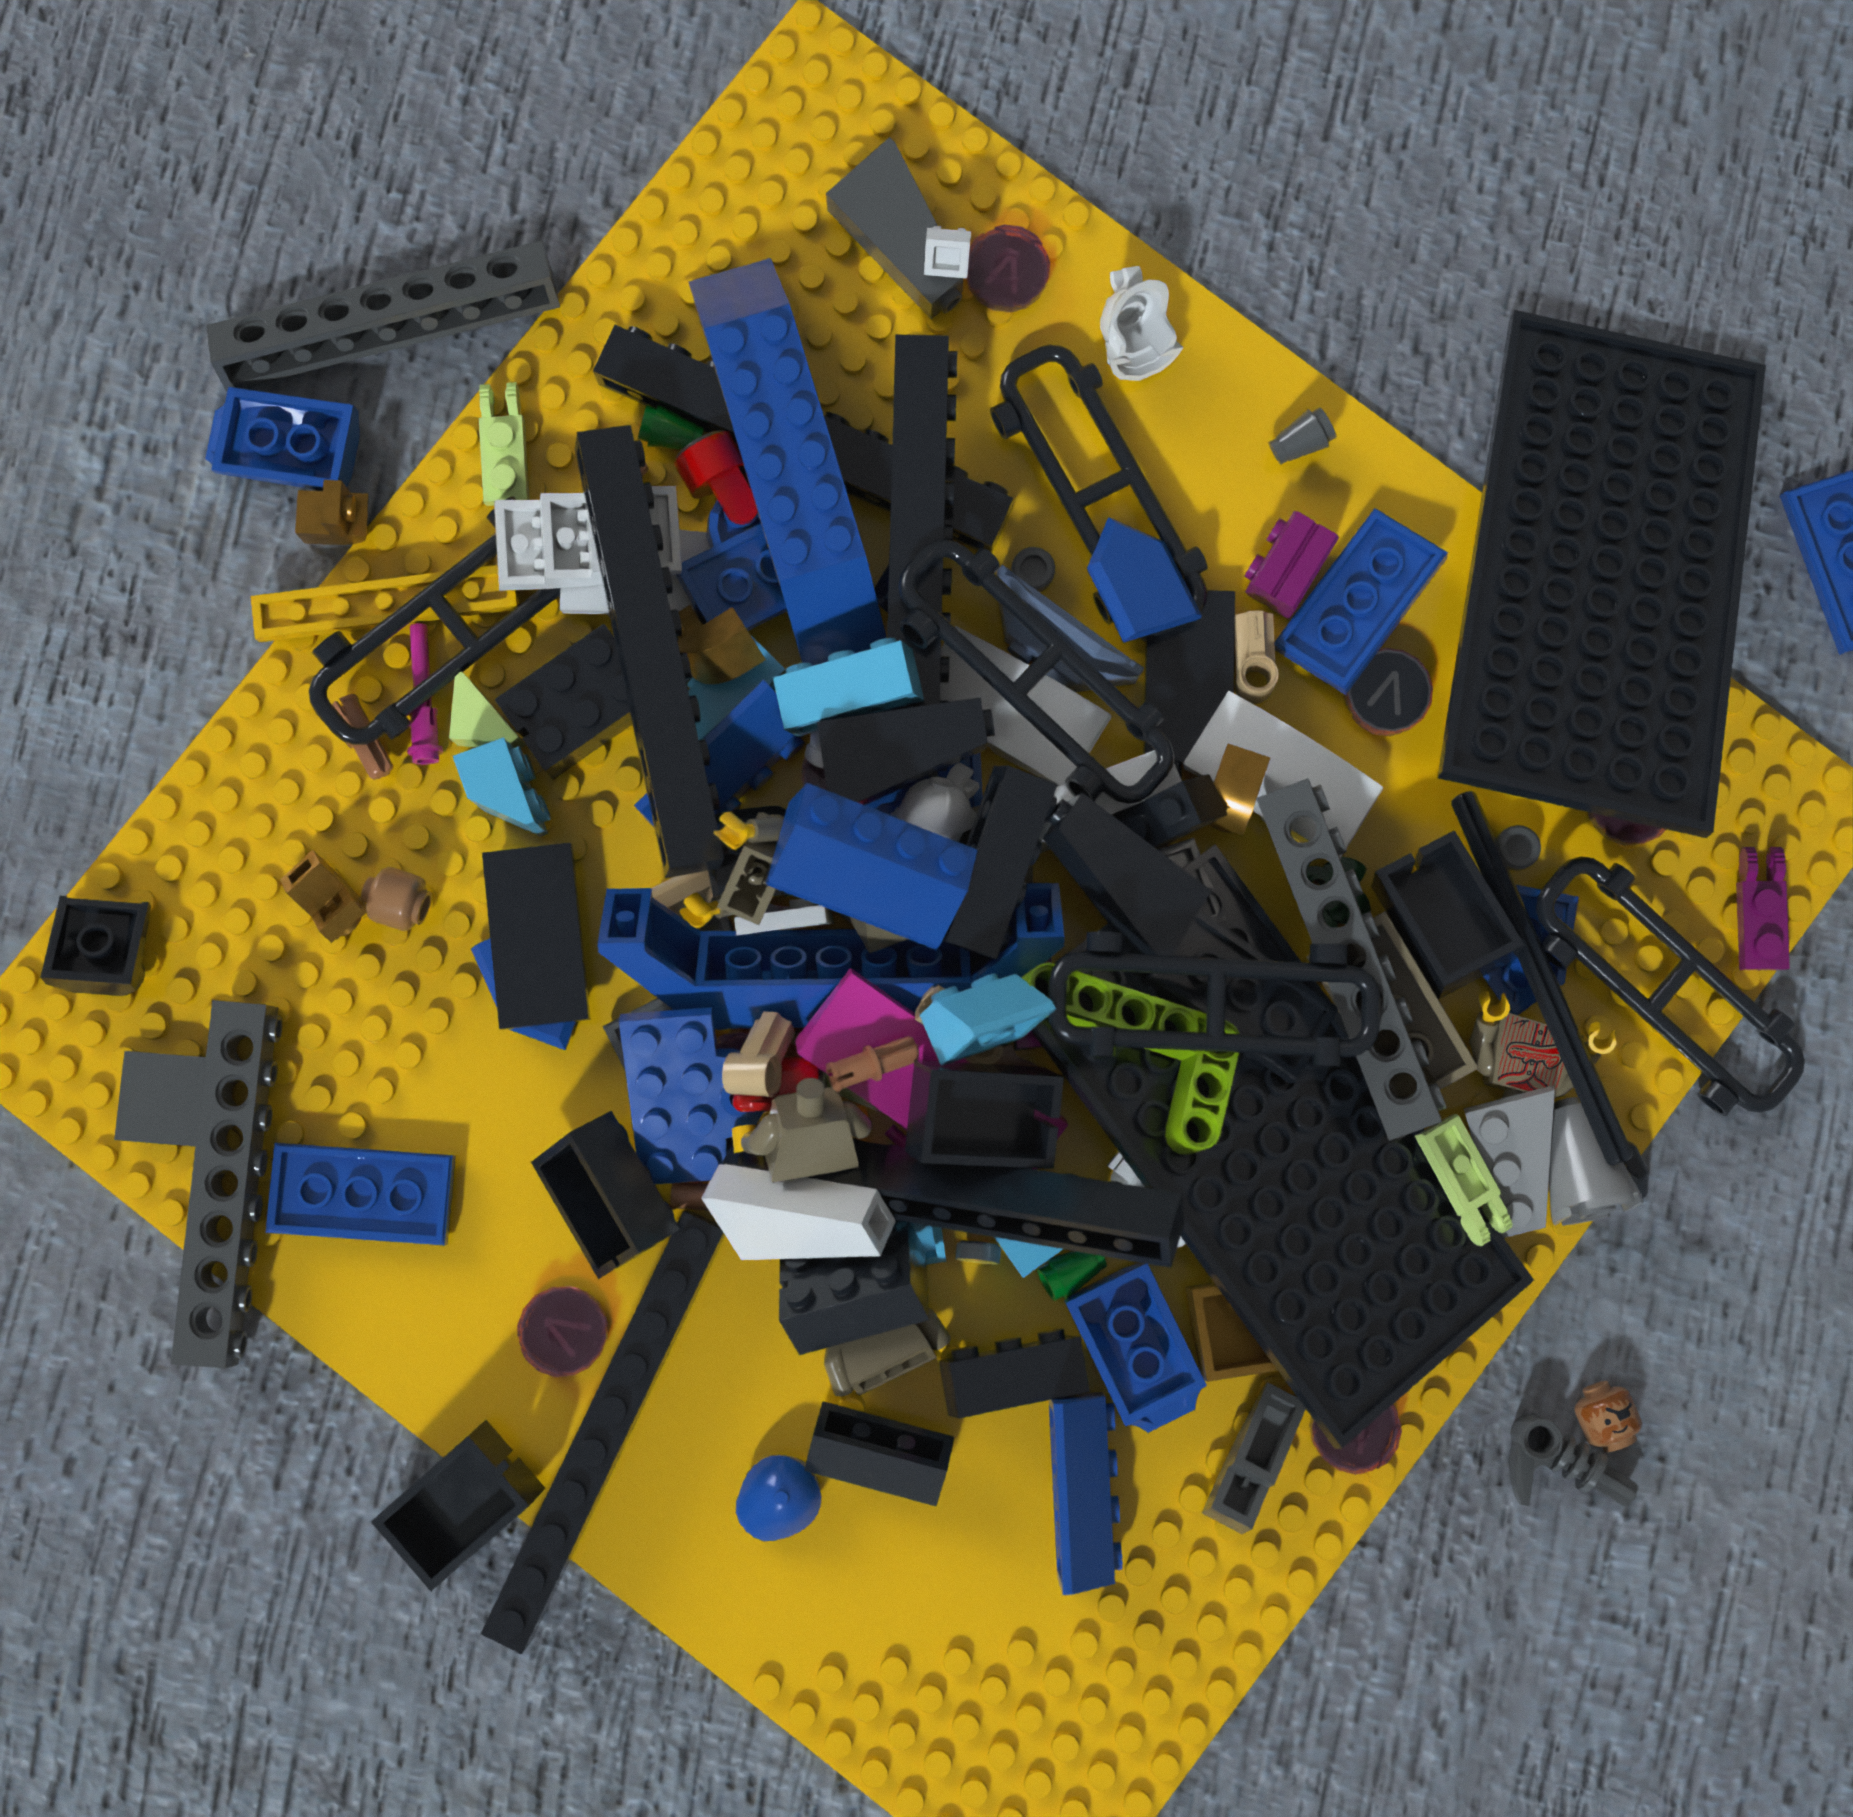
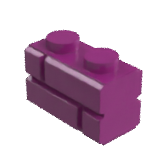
M1294 511L1287 522L1279 518L1266 541L1273 544L1266 558L1257 554L1244 575L1245 578L1251 581L1245 593L1261 604L1267 605L1271 610L1283 617L1290 619L1338 541V535L1321 524H1316L1314 520L1299 511Z

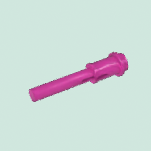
M422 623L410 625L413 688L430 676L428 627ZM431 698L409 714L412 723V746L407 751L408 755L412 756V762L415 764L427 765L438 763L439 755L443 754V747L438 745V709L432 708Z

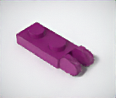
M1743 847L1739 855V882L1736 883L1739 970L1790 969L1787 886L1786 881H1783L1786 873L1784 849L1782 847L1768 848L1766 856L1767 881H1756L1758 874L1755 847Z

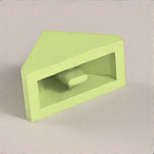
M462 671L458 673L454 679L449 739L457 746L479 747L504 737L514 748L518 746L523 748L526 744L470 679Z

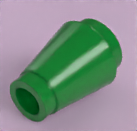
M659 404L657 408L646 405L638 439L648 442L647 447L682 450L689 443L702 436L704 427L696 425V423Z
M1070 1251L1050 1258L1045 1262L1044 1266L1037 1269V1273L1045 1291L1053 1301L1061 1297L1066 1300L1100 1273L1101 1270L1106 1268L1107 1263L1104 1256Z

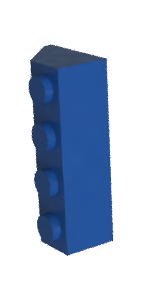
M765 680L755 687L703 738L707 742L710 755V765L705 766L708 783H715L719 796V809L714 810L715 814L739 809L742 805L739 799L750 788L754 791L759 790L772 777L773 772L770 769L782 757L786 761L791 759L805 744L801 739L803 736L798 737L784 730L776 692ZM646 793L634 806L654 828L648 795Z
M807 783L788 803L765 885L937 949L968 891L977 850Z
M1102 1392L1081 1393L1048 1400L1057 1579L1063 1595H1073L1115 1584L1114 1570H1122L1123 1567L1121 1542H1113L1112 1524L1120 1523L1118 1495L1111 1496L1110 1477L1118 1476L1116 1449H1108L1107 1431H1115L1114 1404L1106 1403V1397Z

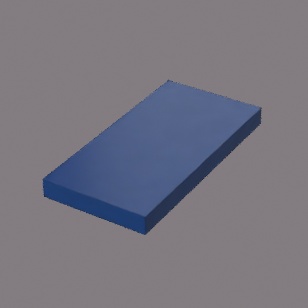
M1853 470L1785 491L1780 495L1839 655L1853 651Z
M1374 508L1274 642L1275 651L1346 695L1446 561L1448 552Z
M274 1143L265 1233L448 1245L456 1155Z

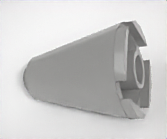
M1578 1097L1554 1102L1549 1170L1550 1212L1553 1225L1562 1223V1226L1599 1220L1610 1217L1609 1213L1616 1210V1205L1621 1204L1623 1212H1626L1644 1203L1641 1192L1624 1163L1611 1166L1606 1163Z

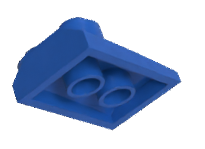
M228 387L225 403L215 410L205 459L212 464L211 470L216 474L323 491L324 480H341L348 487L353 474L360 438L359 410L351 404Z
M1137 1263L1123 1268L1082 1288L1064 1300L1125 1426L1134 1425L1149 1433L1196 1409L1198 1395L1201 1389L1207 1385L1148 1264Z

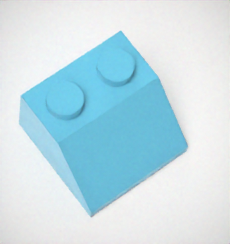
M994 973L974 981L970 989L959 992L957 987L954 986L934 994L931 997L932 1003L920 1014V1018L941 1066L1020 1040L1056 1009L1052 1000L1033 986H1029L1017 974L998 979L997 974Z

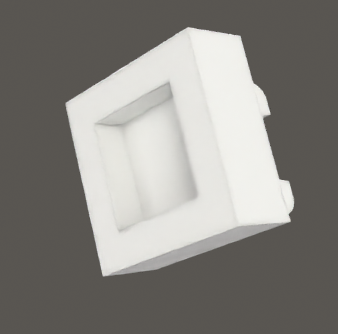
M941 226L927 228L924 275L967 279L971 231H966L964 228H958V230L941 229Z

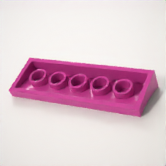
M851 968L795 1039L797 1053L826 1074H828L826 1072V1064L829 1062H836L861 1053L864 1046L870 1045L872 1048L906 1036L914 1039L919 1050V1060L939 1061L924 1025L915 1020V1013ZM961 1059V1060L955 1061V1062L969 1063V1062H968L967 1060H965V1059ZM914 1063L882 1074V1079L879 1081H874L871 1078L847 1087L907 1129ZM1036 1109L1034 1111V1116L1041 1117L1058 1127L1057 1139L1068 1126L1067 1120L1061 1115L1060 1118H1050Z

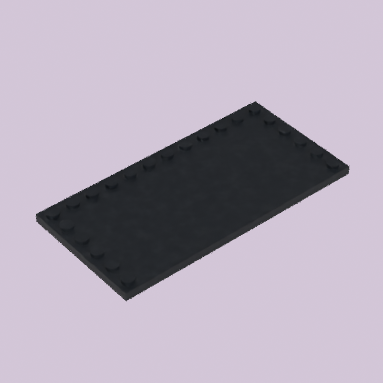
M1513 311L1508 324L1437 778L1706 839L1714 832L1766 365L1523 311Z
M1216 844L1182 868L1201 882L1197 869L1205 864L1214 887L1207 888L1211 890V894L1216 896L1220 905V911L1213 919L1218 921L1225 915L1226 921L1220 922V924L1272 961L1301 962ZM1207 898L1201 910L1212 916L1214 912ZM1107 923L1097 932L1115 931L1112 929L1109 923ZM1086 940L1068 953L1086 951ZM1124 944V953H1131ZM1076 970L1175 1003L1144 981L1148 973ZM1036 978L1035 988L1048 997L1047 982L1041 978ZM1302 981L1330 1001L1317 982ZM1079 992L1078 1001L1080 1006L1084 1010L1092 1012L1093 1003L1091 998L1086 993ZM1123 1006L1121 1014L1124 1021L1134 1026L1135 1016L1133 1011ZM1337 1011L1323 1037L1349 1039L1342 1018ZM1048 1017L1031 1030L1144 1187L1151 1189L1162 1188L1170 1192L1182 1193L1184 1226L1181 1238L1335 1449H1343L1534 1281L1503 1236L1498 1231H1495L1489 1223V1219L1486 1218L1481 1206L1477 1209L1490 1232V1241L1480 1247L1474 1244L1469 1236H1467V1232L1461 1225V1216H1458L1415 1138V1135L1424 1131V1129L1389 1141L1356 1056L1340 1057V1066L1311 1065V1056L1297 1082L1290 1084L1248 1053H1239L1218 1141L1210 1148L1189 1155H1183L1173 1151L1165 1138V1127L1181 1060L1144 1048L1116 1047L1115 1056L1087 1055V1046L1067 1043L1057 1036L1049 1024ZM1165 1021V1030L1177 1031L1176 1026L1171 1021ZM1198 1077L1197 1089L1202 1096L1207 1098L1209 1095L1208 1084L1204 1079ZM1188 1120L1186 1125L1187 1135L1192 1141L1197 1143L1199 1138L1198 1128L1193 1122Z

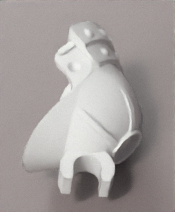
M1140 266L1110 272V283L1115 293L1106 299V304L1100 318V329L1107 350V363L1110 365L1113 374L1119 379L1140 381L1161 372L1169 366L1184 347L1176 341V332L1166 315L1169 300V291L1166 283L1150 279L1143 281Z
M959 762L950 770L947 778L931 777L930 779H924L915 783L909 788L900 806L890 816L959 842L963 833L971 830L977 814L971 808L969 798L977 792L980 787L979 783L970 779L974 773L973 770Z

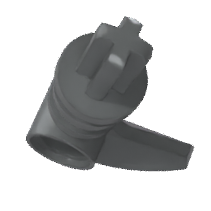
M1523 1415L1513 1423L1511 1428L1512 1444L1509 1455V1473L1515 1498L1520 1505L1530 1506L1534 1471L1541 1465L1548 1467L1553 1472L1562 1469V1477L1566 1480L1575 1478V1487L1583 1493H1587L1594 1488L1621 1506H1628L1636 1498L1638 1485L1608 1466V1456L1606 1453L1597 1449L1589 1454V1446L1581 1442L1575 1446L1576 1440L1574 1436L1567 1434L1562 1437V1433L1557 1425L1537 1415ZM1542 1426L1545 1432L1544 1442L1538 1448L1531 1449L1528 1444L1529 1432L1534 1427Z

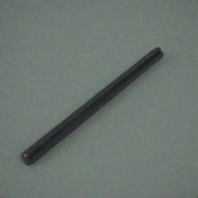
M1473 791L1461 793L1452 800L1451 805L1483 878L1525 944L1518 956L1519 962L1606 1163L1611 1166L1628 1161L1633 1157V1152L1478 797Z

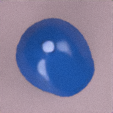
M786 1455L769 1456L755 1464L747 1473L736 1500V1515L745 1531L754 1538L762 1541L784 1539L804 1530L817 1516L821 1507L820 1485L816 1474L804 1471L806 1465L804 1461Z

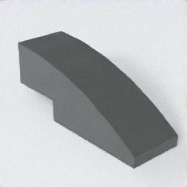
M1268 1382L1265 1383L1232 1445L1202 1514L1240 1534L1253 1529L1268 1489L1275 1485L1306 1409L1297 1397Z

